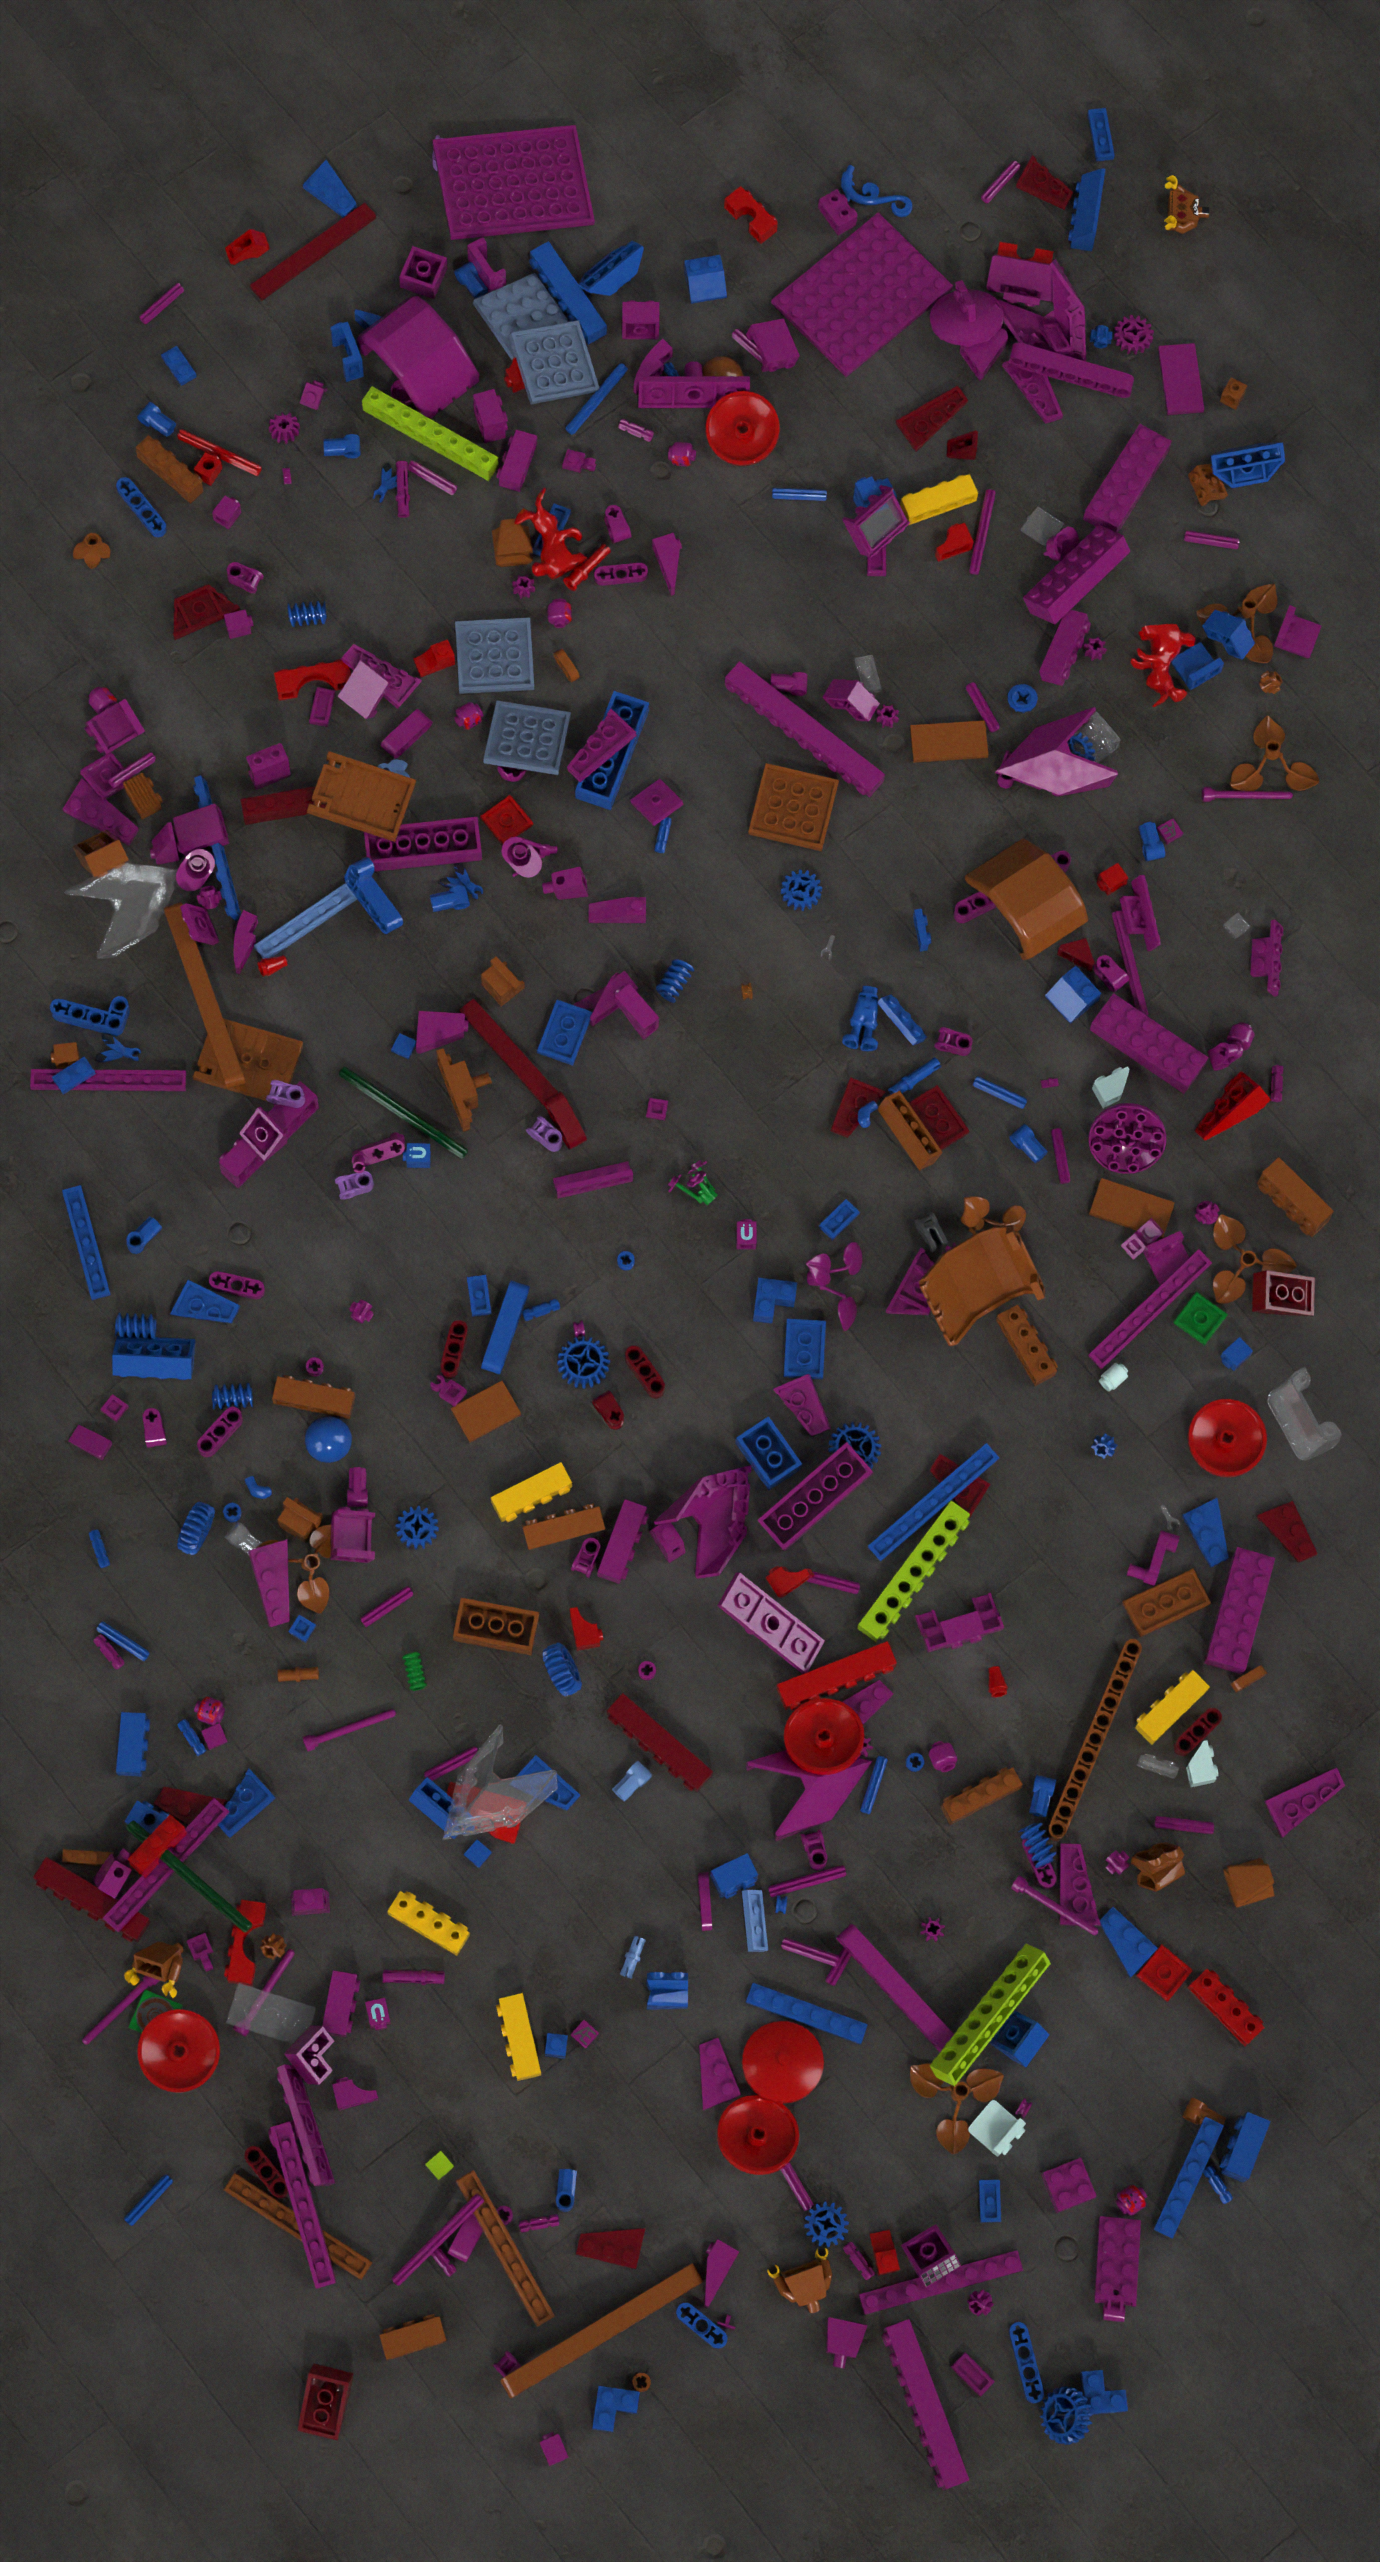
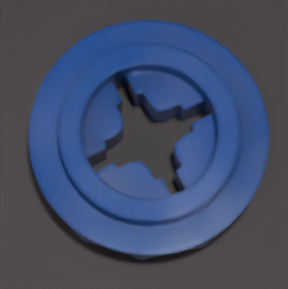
M1019 684L1011 688L1007 700L1015 712L1019 711L1024 714L1036 706L1038 697L1036 691L1031 686ZM1019 695L1021 697H1027L1025 700L1026 703H1024L1023 701H1018Z

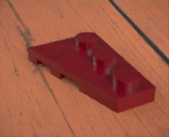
M1033 155L1016 184V188L1063 210L1066 209L1073 196V191L1058 178L1052 176L1045 166L1042 167Z
M850 1077L830 1131L848 1138L859 1125L857 1120L859 1109L871 1101L877 1103L886 1091Z
M939 1454L930 1469V1473L941 1483L960 1465ZM978 1477L954 1498V1501L970 1514L969 1518H971L982 1500L990 1483Z
M1293 1501L1256 1516L1298 1563L1317 1556L1316 1549Z
M163 1787L153 1804L189 1825L215 1797ZM215 1798L223 1806L227 1802L225 1799Z
M646 2228L581 2234L576 2255L636 2270Z

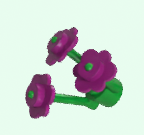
M701 1160L698 1162L694 1161V1164L691 1165L692 1170L688 1172L690 1174L695 1170L698 1171L690 1176L687 1186L694 1187L696 1184H699L701 1187L697 1192L699 1196L678 1183L682 1174L669 1179V1193L676 1186L695 1198L700 1204L704 1202L708 1205L718 1195L707 1179L706 1173L701 1169L703 1165L707 1164V1161L703 1163Z

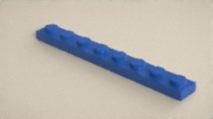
M201 775L194 777L195 785L193 787L196 795H199V809L212 805L207 781ZM217 843L210 847L213 849L212 855L218 869L216 876L222 884L220 892L223 899L226 900L227 905L224 907L227 916L237 921L241 916V911L224 846Z
M986 1443L868 1545L870 1551L881 1562L999 1460L998 1455Z

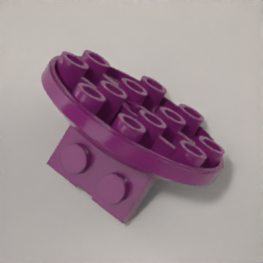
M963 280L955 282L956 290L940 298L931 309L930 325L933 332L940 340L955 345H963L964 347H971L972 345L989 341L1003 324L1001 304L995 297L986 292L967 289ZM997 302L999 308H997V307H995V306H993V305Z
M1122 1103L1105 1109L1094 1119L1089 1130V1147L1093 1157L1100 1165L1117 1173L1134 1174L1148 1169L1159 1160L1166 1146V1130L1162 1120L1155 1112L1139 1104Z

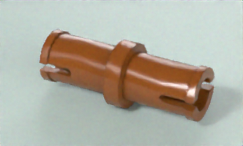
M296 1666L295 1669H278V1682L319 1680L318 1667L300 1668V1666Z

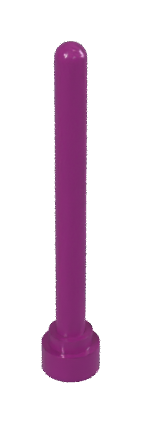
M1211 787L1202 788L1203 802H1211L1215 798L1291 799L1293 796L1291 792L1215 791Z
M390 1709L318 1736H311L310 1734L303 1736L307 1752L315 1750L319 1743L392 1718L396 1715V1711Z
M1019 1875L1014 1881L1011 1889L1015 1892H1021L1022 1894L1025 1892L1090 1934H1098L1096 1927L1030 1887L1029 1883L1026 1882L1027 1879Z
M289 1949L245 2017L240 2019L239 2022L237 2021L232 2029L240 2035L246 2037L250 2032L251 2021L293 1958L294 1950Z
M145 1975L142 1978L143 1981L83 2037L82 2042L86 2045L89 2044L148 1986L156 1985L160 1980Z

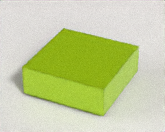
M442 2151L425 2164L438 2181L454 2168Z

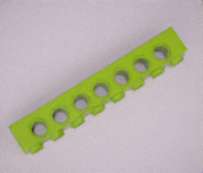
M373 386L363 398V411L485 480L489 481L497 470V456Z
M953 1501L949 1502L858 1624V1630L876 1643L879 1639L883 1640L890 1631L887 1628L891 1622L895 1624L901 1616L899 1614L900 1610L903 1607L906 1609L913 1600L910 1598L914 1592L918 1593L923 1587V1579L933 1574L936 1569L934 1567L937 1561L941 1562L947 1554L945 1551L949 1545L953 1546L958 1540V1532L960 1530L964 1531L969 1525L970 1521L968 1519L970 1514ZM945 1523H953L955 1529L948 1530L945 1527ZM941 1538L944 1544L938 1546L933 1542V1539ZM929 1553L932 1556V1560L925 1561L922 1558V1554ZM918 1569L921 1575L915 1577L911 1575L910 1570ZM906 1584L909 1587V1591L902 1592L898 1586ZM895 1600L898 1606L891 1608L887 1605V1601ZM882 1615L885 1617L886 1622L878 1623L875 1617Z
M1025 1944L1017 1953L1016 1957L1005 1968V1971L994 1982L986 1995L982 1997L968 2018L957 2029V2032L946 2043L942 2051L934 2058L930 2067L936 2078L953 2086L958 2083L1051 1964L1044 1951Z

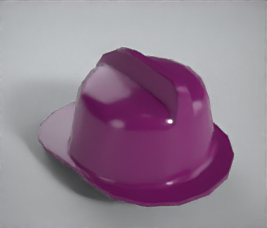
M1065 527L1056 535L1050 537L1047 540L1044 555L1060 562L1079 544V536L1076 530L1072 527Z
M521 837L507 839L502 845L501 850L505 861L523 877L529 878L537 875L542 868V859L539 853L532 846L522 843L521 840L523 838Z
M204 849L191 851L176 872L178 885L186 891L200 889L215 867L213 855Z

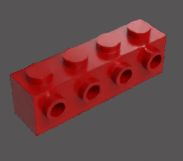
M1206 1969L1188 1989L1246 2047L1265 2028L1262 2025L1263 2021L1256 2014L1252 2015L1248 2011L1249 2007L1243 2000L1240 1999L1238 2001L1233 1995L1234 1991L1228 1985L1224 1986L1219 1981L1220 1977L1215 1971Z

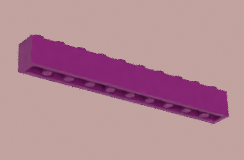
M739 661L726 675L725 686L730 692L738 694L744 703L752 705L755 711L762 716H766L775 727L779 726L789 738L793 737L803 749L811 751L817 760L825 762L827 767L831 771L839 773L845 782L852 783L862 795L866 794L870 798L884 782L885 774L742 662Z

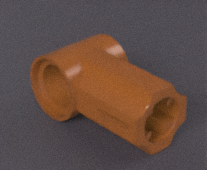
M1195 2098L1190 2099L1182 2115L1183 2118L1197 2125L1202 2124L1204 2117L1224 2125L1226 2120L1224 2116L1207 2108L1208 2106Z

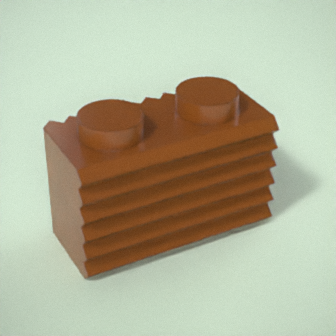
M141 773L123 782L124 790L141 819L162 810V798L158 792L154 793L152 790L154 785L150 777L146 778Z

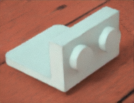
M992 2100L969 2126L968 2131L998 2157L1001 2153L1006 2155L1011 2149L1012 2145L1010 2142L1014 2137L1019 2139L1026 2131L1023 2128L1026 2123L1021 2118L1017 2120L997 2101Z

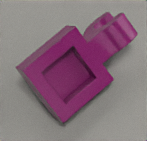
M567 449L562 467L563 469L579 473L582 468L595 471L596 459L585 458V453Z
M206 1933L187 1940L194 1960L201 1959L206 1972L212 1970L213 1966L208 1955L214 1952Z

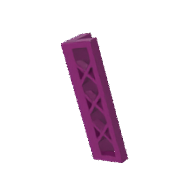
M627 1161L553 1178L557 1198L559 1199L633 1182V1172Z

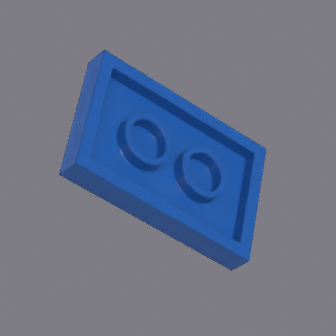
M556 1000L537 1053L574 1065L593 1012Z
M787 1319L784 1377L800 1378L810 1374L811 1379L823 1380L826 1321Z

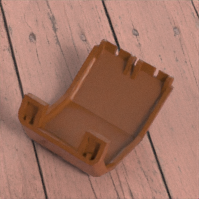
M1020 839L1009 848H1006L965 875L966 882L989 897L1010 923L1021 942L1023 951L1019 955L1022 960L1034 957L1089 921L1084 901L1071 880L1049 853L1026 839Z
M1015 1225L994 1226L976 1233L941 1254L919 1281V1287L927 1299L926 1301L933 1315H935L940 1330L943 1331V1336L948 1346L957 1345L977 1319L1013 1298L1024 1294H1035L1037 1300L1045 1298L1044 1284Z

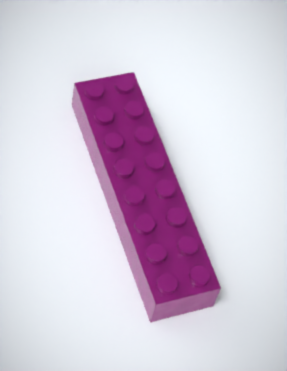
M908 2319L883 2330L884 2334L881 2336L885 2347H890V2361L892 2366H897L899 2374L896 2375L900 2387L904 2386L907 2394L904 2395L907 2406H912L914 2414L911 2417L915 2427L919 2426L922 2434L919 2435L922 2446L928 2449L929 2454L926 2457L930 2467H934L937 2475H934V2479L938 2488L942 2487L944 2491L969 2481L910 2320Z

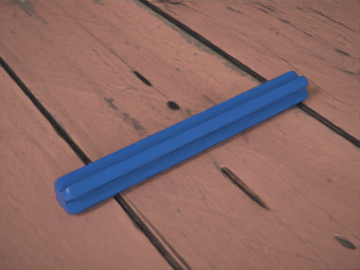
M618 364L599 387L600 389L592 395L566 426V431L569 434L576 433L627 372L628 368L624 364Z

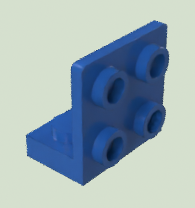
M1199 642L1177 655L1171 664L1191 691L1221 673L1224 662L1221 658L1214 661L1203 644Z

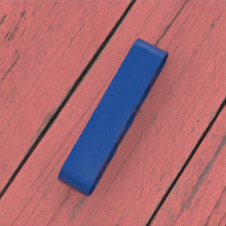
M510 1281L481 1369L501 1374L530 1286Z

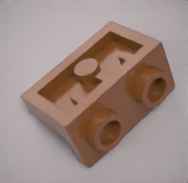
M1212 464L1197 465L1188 474L1201 506H1205L1211 500L1225 499L1228 496L1222 480L1213 474Z

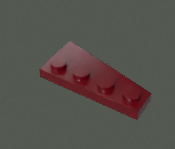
M956 386L896 420V425L915 452H917L967 404L968 399L959 386Z

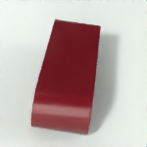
M561 1091L543 1101L547 1112L557 1130L560 1131L562 1139L569 1150L587 1141L580 1123Z
M456 1320L451 1324L443 1352L441 1373L447 1379L455 1378L459 1372L468 1336L467 1325L462 1320ZM456 1328H462L464 1332L460 1335H457L454 1333V1330ZM452 1346H457L459 1351L452 1353L449 1349ZM448 1364L455 1367L453 1371H446L444 1368Z
M628 1347L625 1352L626 1364L651 1398H661L665 1392L664 1380L640 1347ZM636 1353L639 1355V1358L632 1360L629 1358V1355ZM648 1369L650 1374L643 1376L640 1374V1371ZM658 1384L661 1386V1390L653 1391L651 1386Z
M1216 1708L1206 1710L1177 1739L1174 1744L1176 1754L1179 1756L1190 1754L1221 1722V1712ZM1213 1714L1217 1721L1215 1723L1209 1722L1207 1715ZM1200 1728L1203 1735L1196 1736L1193 1733V1729ZM1179 1742H1186L1189 1745V1749L1182 1750L1179 1747Z
M256 2146L247 2148L244 2158L248 2165L273 2196L279 2199L285 2198L289 2193L283 2176L260 2148ZM253 2151H257L260 2154L256 2162L249 2160V2154ZM265 2167H270L273 2170L269 2178H264L261 2174ZM278 2183H283L286 2187L282 2194H277L274 2191Z

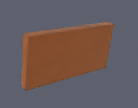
M985 721L910 725L913 763L988 758L989 756Z
M1101 1178L1089 1215L1136 1231L1152 1218L1164 1231L1159 1237L1163 1239L1175 1202Z
M1194 1568L1122 1602L1139 1637L1145 1636L1211 1605Z

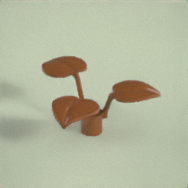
M1275 584L1263 585L1251 590L1243 600L1242 607H1238L1232 614L1235 617L1241 612L1244 618H1250L1251 633L1255 644L1245 657L1258 663H1268L1271 660L1273 645L1269 638L1264 635L1255 638L1254 615L1256 609L1263 614L1271 613L1275 610L1278 601ZM1210 604L1198 610L1196 614L1203 625L1214 610L1229 613L1228 609L1222 604Z
M1266 716L1256 727L1253 736L1255 745L1259 748H1265V755H1263L1258 769L1256 770L1251 764L1238 765L1233 770L1230 786L1238 791L1257 790L1263 783V777L1259 772L1266 759L1276 760L1280 758L1285 771L1288 772L1286 783L1293 790L1303 791L1319 783V777L1309 765L1302 762L1293 763L1291 770L1288 768L1283 758V753L1280 752L1281 744L1285 740V733L1269 716Z
M979 1196L964 1197L965 1207L961 1222L970 1228L969 1232L973 1235L976 1234L975 1230L982 1229L984 1222L996 1226L1015 1225L1018 1231L1025 1222L1026 1210L1019 1205L1009 1207L1003 1215V1222L999 1223L983 1218L989 1212L990 1205L988 1200Z
M1223 1214L1215 1222L1213 1230L1214 1241L1222 1250H1228L1233 1246L1234 1249L1241 1253L1239 1257L1241 1267L1235 1275L1231 1271L1224 1270L1214 1277L1213 1291L1216 1302L1225 1304L1240 1298L1245 1291L1246 1283L1238 1276L1244 1268H1250L1255 1263L1263 1265L1261 1271L1268 1270L1288 1274L1297 1267L1295 1261L1279 1249L1266 1250L1262 1255L1263 1261H1260L1256 1258L1254 1252L1239 1248L1236 1244L1243 1242L1246 1234L1245 1228L1236 1219Z
M331 1525L319 1527L311 1533L309 1544L316 1549L314 1554L306 1555L302 1559H288V1562L301 1563L302 1568L310 1572L309 1581H304L298 1586L297 1598L304 1607L318 1614L323 1612L328 1603L329 1586L323 1578L318 1577L312 1580V1577L315 1573L314 1570L320 1565L318 1552L324 1558L331 1557ZM278 1540L265 1541L255 1548L278 1542Z
M931 2064L912 2065L910 2067V2081L914 2090L919 2095L925 2098H933L937 2090H950L952 2099L957 2102L953 2121L945 2119L940 2122L936 2129V2136L939 2143L949 2153H959L966 2146L970 2138L968 2123L963 2120L956 2121L961 2102L966 2099L970 2092H973L974 2098L978 2101L989 2102L993 2100L999 2092L1004 2075L991 2069H976L967 2076L966 2083L958 2082L954 2087L952 2085L941 2087L944 2081L936 2078L930 2067Z

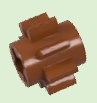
M1267 670L1261 674L1262 678L1259 681V685L1265 693L1275 694L1281 690L1279 686L1282 684V678L1276 671L1269 672Z
M272 1933L270 1937L266 1935L263 1938V1944L260 1946V1949H262L264 1956L272 1958V1960L276 1956L281 1958L287 1946L283 1937Z

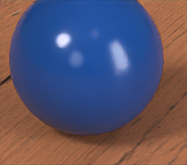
M332 1416L318 1418L310 1424L306 1431V1449L314 1459L320 1462H336L342 1459L351 1448V1431L346 1423L339 1418Z

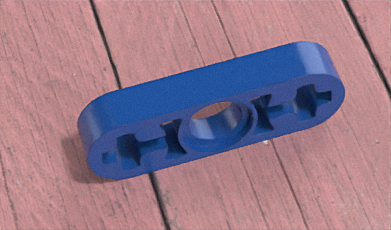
M682 2303L678 2306L676 2310L677 2318L715 2349H721L726 2345V2333L690 2303ZM687 2307H689V2313L693 2317L695 2313L699 2315L693 2321L692 2325L688 2323L689 2321H691V2319L688 2316H685L684 2318L681 2317V2308L686 2309ZM705 2320L708 2324L707 2330L704 2332L698 2331L696 2329L697 2321ZM711 2326L715 2328L712 2331L715 2335H723L722 2341L724 2342L722 2344H714V2338L709 2335L708 2339L704 2336L709 2333Z

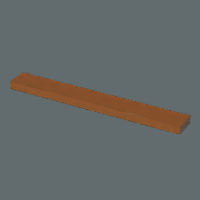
M472 2170L455 2180L467 2202L477 2193L483 2197L484 2202L473 2214L535 2326L538 2327L555 2317L475 2171Z
M237 2173L233 2174L223 2189L225 2192L302 2241L292 2209ZM322 2230L330 2260L362 2281L373 2262Z

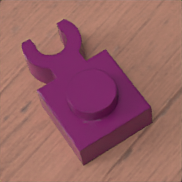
M437 1375V1381L440 1384L436 1385L431 1382V1389L439 1392L440 1398L455 1407L467 1394V1389L453 1380L446 1383L443 1376Z

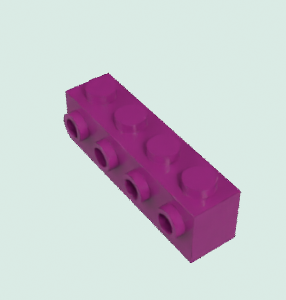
M1070 610L1062 617L1039 670L1042 681L1063 686L1065 680H1068L1070 668L1077 659L1078 649H1081L1083 646L1084 635L1090 630L1091 623L1086 613Z
M626 1499L624 1500L598 1569V1577L620 1584L622 1579H626L629 1571L626 1566L628 1561H633L636 1550H633L635 1543L639 1544L643 1533L640 1532L642 1524L646 1525L649 1514L646 1513L647 1507Z

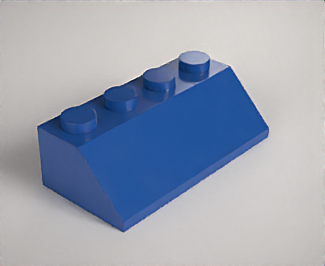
M1103 168L1083 174L1081 182L1077 181L1075 192L1079 193L1078 198H1074L1073 208L1076 209V214L1072 213L1071 225H1074V228L1069 231L1068 241H1071L1070 248L1092 251L1105 176V169Z
M117 1335L112 1354L113 1375L120 1377L137 1376L139 1378L191 1379L194 1368L195 1339L155 1337V1339L148 1337L145 1339L144 1337L136 1338V1336H132V1338H128V1336L120 1337Z

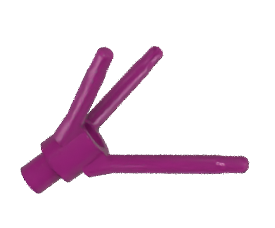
M525 838L521 840L522 843L536 847L541 859L550 854H557V846L539 844ZM517 872L512 874L513 877L518 875Z

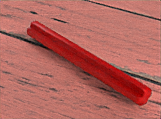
M181 429L177 435L179 440L209 454H215L221 460L255 476H259L262 467L184 429Z

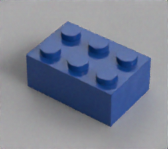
M769 1416L736 1437L735 1444L768 1491L802 1468L801 1461Z
M1246 2112L1243 2116L1240 2115L1234 2125L1236 2133L1230 2137L1226 2147L1229 2149V2152L1223 2156L1219 2165L1222 2168L1221 2174L1242 2183L1250 2178L1271 2121L1250 2112Z

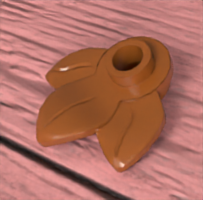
M89 533L85 536L83 542L75 546L73 558H84L86 565L90 569H94L99 565L101 558H110V548L102 542L98 534ZM95 541L96 544L90 545V542Z

